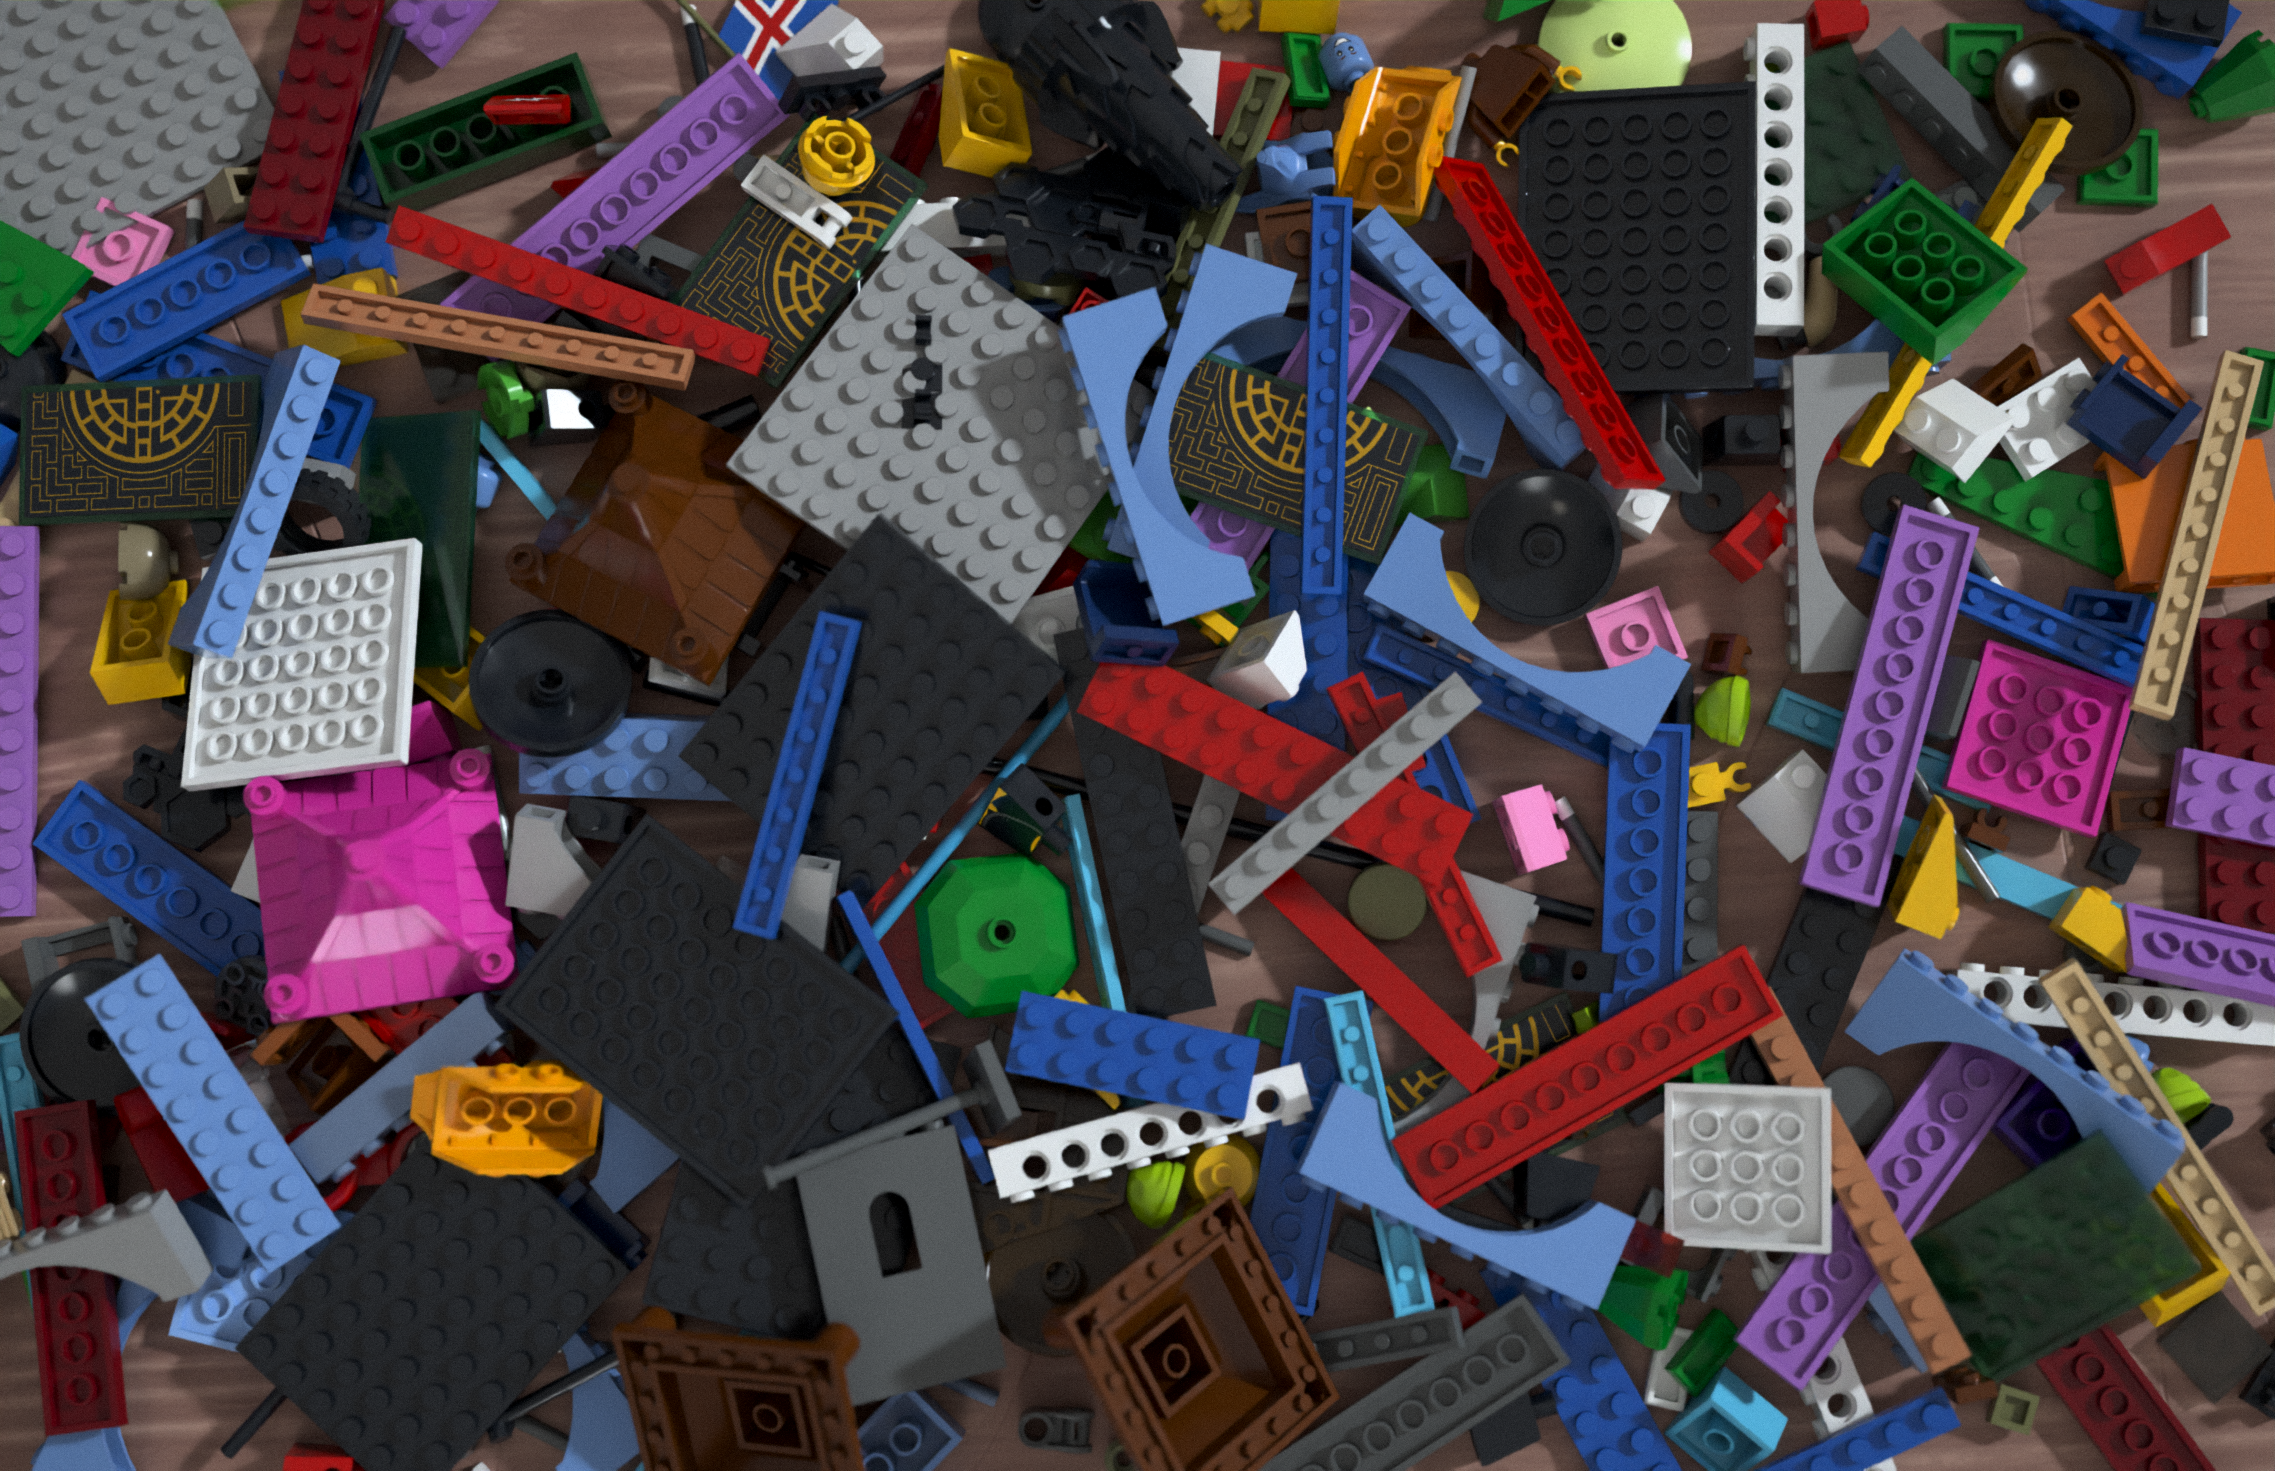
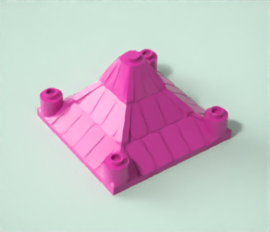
M467 748L460 750L452 759L288 782H279L270 776H261L254 778L247 784L243 800L245 806L251 812L268 972V984L264 989V1000L271 1010V1020L274 1024L471 995L484 991L508 989L519 976L512 911L510 906H505L508 879L491 753L484 754L477 749Z

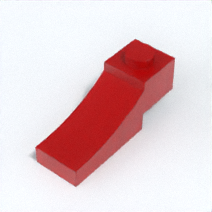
M2210 204L2104 260L2103 265L2123 297L2231 238V235L2213 204Z

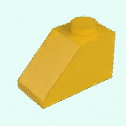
M2098 887L2074 888L2048 928L2114 973L2127 972L2125 962L2127 936L2121 909L2110 903L2112 897Z

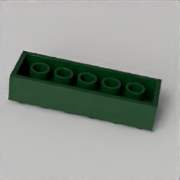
M577 52L359 134L384 203L394 214H396L398 205L417 211L613 137L588 70ZM567 94L570 96V122L564 124L494 125L483 111V105L493 96Z

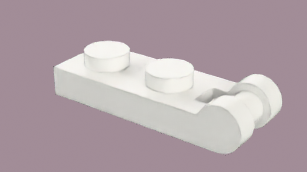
M764 154L741 184L742 189L811 236L828 250L837 241L835 235L841 227L846 228L853 219L842 207ZM821 211L829 216L822 227L814 222Z

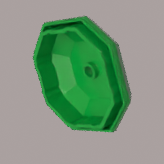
M1021 853L949 860L914 904L923 984L967 1019L1016 1013L1021 991L1055 997L1080 965L1070 886L1032 856L1026 857ZM997 926H1004L1007 929L1008 936L1003 941L998 940L994 935V930Z

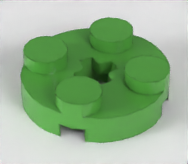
M504 359L482 365L478 371V390L486 388L488 401L481 403L491 427L500 437L507 435V439L524 435L528 432V412L534 411L535 404L531 392L528 389L522 388L513 361Z

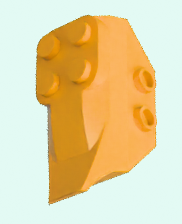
M1408 65L1401 70L1374 67L1355 81L1351 96H1348L1344 102V120L1341 129L1336 131L1333 138V168L1336 177V185L1333 186V197H1353V217L1363 220L1378 205H1381L1401 227L1412 226L1422 219L1435 181L1434 167H1439L1442 162L1445 132L1451 130L1453 125V106L1462 77L1452 76L1451 70Z
M536 1060L529 1062L524 1067H518L513 1064H501L497 1067H442L440 1070L414 1076L410 1119L416 1122L431 1141V1154L478 1175L503 1177L507 1174H527L532 1177H544L547 1174H562L595 1154L603 1095L560 1060Z

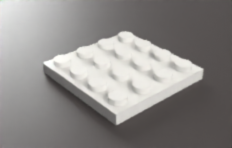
M1665 1082L1664 1245L1830 1254L1831 1088Z

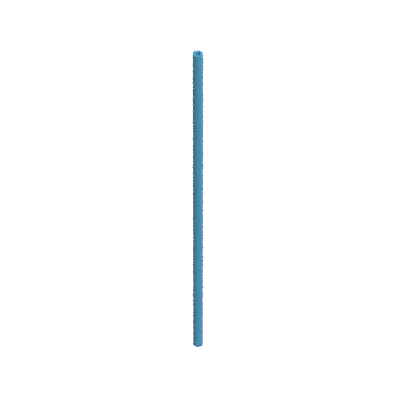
M1066 692L871 925V929L878 942L982 818L999 785L1021 763L1027 764L1070 712ZM858 943L840 963L851 974L865 959Z

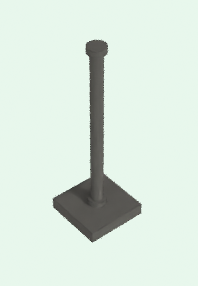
M988 1040L975 1045L962 1063L972 1088L774 1167H770L769 1164L760 1167V1172L768 1191L775 1189L778 1182L976 1103L981 1108L992 1137L1006 1132L1022 1114L991 1041Z

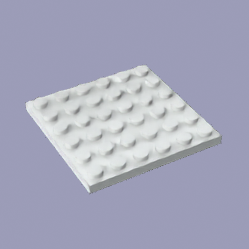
M416 538L268 559L232 659L203 658L194 654L181 787L191 792L247 785L254 778L261 776H270L281 781L408 765L422 559L421 542ZM209 567L202 568L201 580L203 579Z

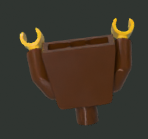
M1496 44L1491 46L1482 58L1475 53L1467 54L1460 65V71L1462 65L1477 69L1466 109L1468 125L1489 149L1493 147L1497 151L1498 162L1506 168L1510 167L1502 160L1503 151L1513 149L1519 157V150L1513 144H1505L1501 138L1504 135V137L1509 139L1556 82L1552 75L1558 78V86L1562 92H1574L1575 90L1571 85L1564 82L1563 78L1566 75H1573L1580 81L1582 79L1581 71L1577 67L1567 66L1563 68L1560 66V60L1536 44L1510 45L1508 48Z

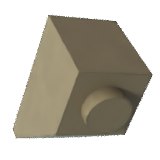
M223 167L204 187L215 223H239L245 220L259 167Z

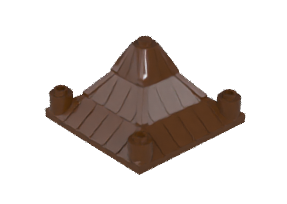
M619 380L611 387L608 394L609 403L615 414L593 447L590 456L578 471L573 483L560 500L557 509L545 524L537 541L534 544L520 543L508 552L505 559V568L511 576L508 581L513 586L709 687L807 523L726 467L728 461L745 440L731 435L651 395L643 383Z
M1232 1186L1221 1188L1212 1196L1190 1200L1184 1207L1182 1221L1167 1234L1155 1241L1144 1252L1132 1259L1121 1270L1114 1273L1075 1305L1056 1306L1049 1309L1042 1321L1044 1339L1051 1347L1055 1349L1072 1348L1095 1394L1098 1395L1100 1404L1111 1425L1114 1426L1128 1457L1131 1458L1136 1471H1258L1340 1398Z
M649 1305L643 1308L631 1323L619 1322L611 1331L644 1471H866L860 1452L861 1446L854 1422L855 1417L851 1397L848 1393L849 1387L845 1369L860 1349V1340L857 1333L848 1325L841 1322H830L822 1329L813 1342H789L780 1339H758L737 1335L726 1336L706 1332L694 1333L692 1331L676 1330V1323L666 1309L660 1306Z

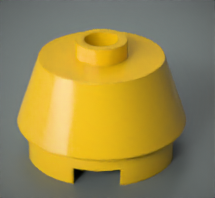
M827 116L816 119L802 133L798 142V153L802 173L807 183L822 194L839 196L848 193L871 175L875 166V155L870 144L872 138L861 124L851 118H847L843 122L839 120H826Z
M1232 1133L1227 1134L1228 1142L1205 1148L1204 1141L1195 1143L1191 1147L1190 1153H1187L1184 1161L1186 1168L1183 1180L1190 1196L1193 1199L1212 1196L1221 1188L1232 1186L1242 1207L1248 1204L1255 1194L1261 1162L1253 1146L1244 1138Z

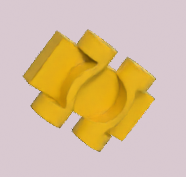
M1205 0L1201 5L1202 11L1211 18L1216 12L1222 17L1216 24L1225 34L1231 29L1238 34L1254 19V15L1250 12L1254 9V6L1250 0Z

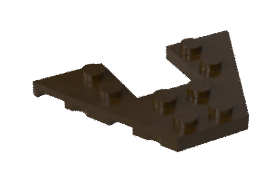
M990 1023L987 1041L990 1040L1020 1109L1055 1113L1053 1131L1119 1113L1084 1087L1005 1071L1012 1036L994 1023ZM1109 1133L1101 1140V1148L1109 1156L1120 1154L1125 1146L1123 1138L1116 1133ZM1070 1144L1063 1149L1062 1158L1068 1166L1077 1167L1085 1161L1086 1154L1080 1145ZM1127 1164L1111 1167L1112 1175L1089 1181L1087 1174L1072 1178L1073 1186L1050 1192L1049 1185H1046L1044 1192L1033 1190L1034 1197L1011 1203L1010 1196L1000 1198L997 1185H982L978 1182L967 1181L982 1254L1123 1205L1129 1174Z

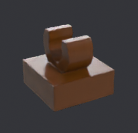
M1710 633L1701 671L1712 675H1746L1747 669L1742 668L1741 665L1744 655L1752 654V649L1747 646L1748 638L1739 634Z
M1979 808L1973 815V822L1961 825L1959 832L1964 840L1995 853L2005 852L2010 837L2000 832L2007 826V817L2003 815L1998 816L1995 825L1989 827L1984 820L1988 809Z

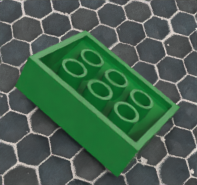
M1913 178L1909 179L1825 242L1822 250V274L1933 366L1963 344L2027 273L2026 266Z

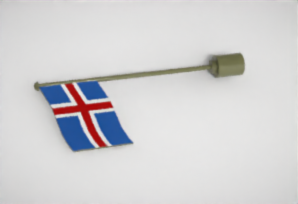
M675 0L729 58H732L739 52L778 101H780L792 81L794 74L775 55V52L829 5L833 4L838 7L839 0H736L718 35L686 0Z

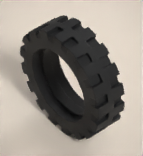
M301 469L290 501L296 499L309 500L324 506L336 516L342 526L344 538L331 541L318 539L307 534L296 525L287 507L273 547L278 552L283 551L287 556L364 545L370 534L368 531L371 528V518H367L368 507L365 502H360L358 492L354 488L349 489L344 485L346 482L336 476L333 479L325 471L317 470L315 473L310 472V469Z

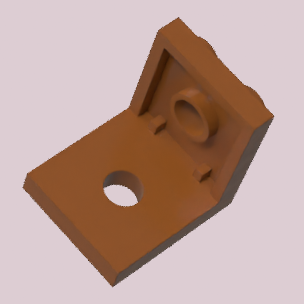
M356 1012L280 1023L277 1027L273 1025L258 1037L256 1043L259 1046L250 1054L261 1066L288 1064L331 1019L375 1062L392 1061L397 1057L393 1049Z

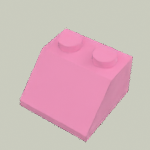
M1542 784L1503 795L1492 802L1517 876L1567 860L1565 852L1570 850L1569 842L1564 829H1557L1552 815L1557 813L1556 804L1551 792H1544Z

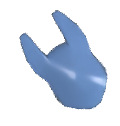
M1329 130L1311 133L1303 132L1283 141L1266 140L1262 150L1257 154L1255 164L1257 166V176L1261 191L1241 197L1235 212L1256 215V209L1311 201L1313 196H1330L1333 192V186L1336 185L1335 170L1333 168L1334 160L1325 151L1333 148L1331 132Z

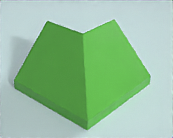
M1444 444L1416 447L1391 515L1392 527H1401L1409 513L1428 523L1470 518L1465 475L1463 472L1449 469L1451 459Z

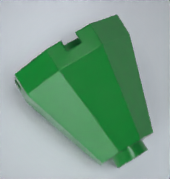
M2260 30L2245 36L2191 88L2192 97L2188 98V105L2197 119L2203 118L2209 124L2275 112V44L2270 39L2260 42L2259 40L2264 35Z
M1616 1266L1597 1310L1643 1346L1657 1351H1661V1349L1666 1350L1680 1319V1315L1676 1314L1678 1305H1684L1687 1295L1688 1272L1675 1267Z

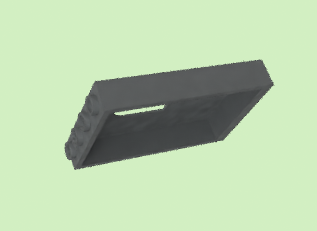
M943 1119L921 1125V1132L909 1135L901 1133L796 1175L827 1324L830 1322H841L848 1325L857 1333L860 1340L858 1353L845 1369L849 1387L848 1393L851 1397L852 1406L1007 1367L955 1126H944ZM814 1148V1149L802 1151V1152H800V1156H801V1155H804V1154H806V1153H809V1152H811V1151H814V1150H816V1149H819V1148ZM896 1192L902 1195L909 1205L922 1268L882 1278L869 1218V1208L873 1199L879 1194Z

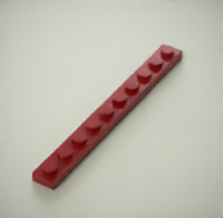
M398 205L385 241L391 246L660 343L693 349L696 356L757 378L771 342L769 338L400 205Z

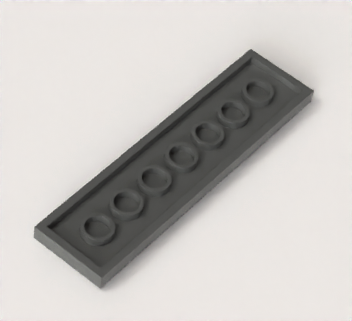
M1523 1291L1462 1331L1465 1347L1427 1354L1278 1452L1258 1471H1405L1570 1364L1571 1360Z

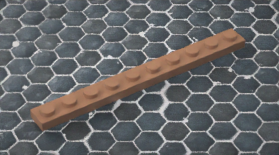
M315 283L312 285L300 314L304 324L683 391H686L696 360L693 349Z
M1770 986L1769 989L1784 1016L1753 1032L1749 1037L1776 1086L1825 1087ZM1831 1098V1189L1931 1374H1936L1970 1357L1971 1354Z

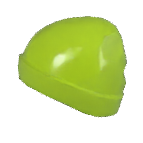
M1737 675L1735 677L1722 678L1708 686L1701 694L1694 708V721L1711 739H1716L1720 743L1727 742L1728 746L1740 747L1751 713L1749 681Z
M2163 1067L2151 1074L2182 1124L2201 1113L2211 1102V1098L2205 1090L2201 1089L2198 1083L2192 1081L2190 1076L2180 1071Z
M1152 1160L1151 1164L1131 1169L1129 1172L1126 1188L1129 1206L1135 1217L1147 1225L1148 1228L1161 1229L1169 1221L1179 1195L1186 1165L1178 1162L1173 1164L1170 1161Z

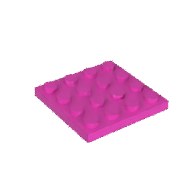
M1990 639L1983 641L1977 659L1980 664L1954 740L1941 788L2087 838L2097 837L2131 709H2128L2133 688Z

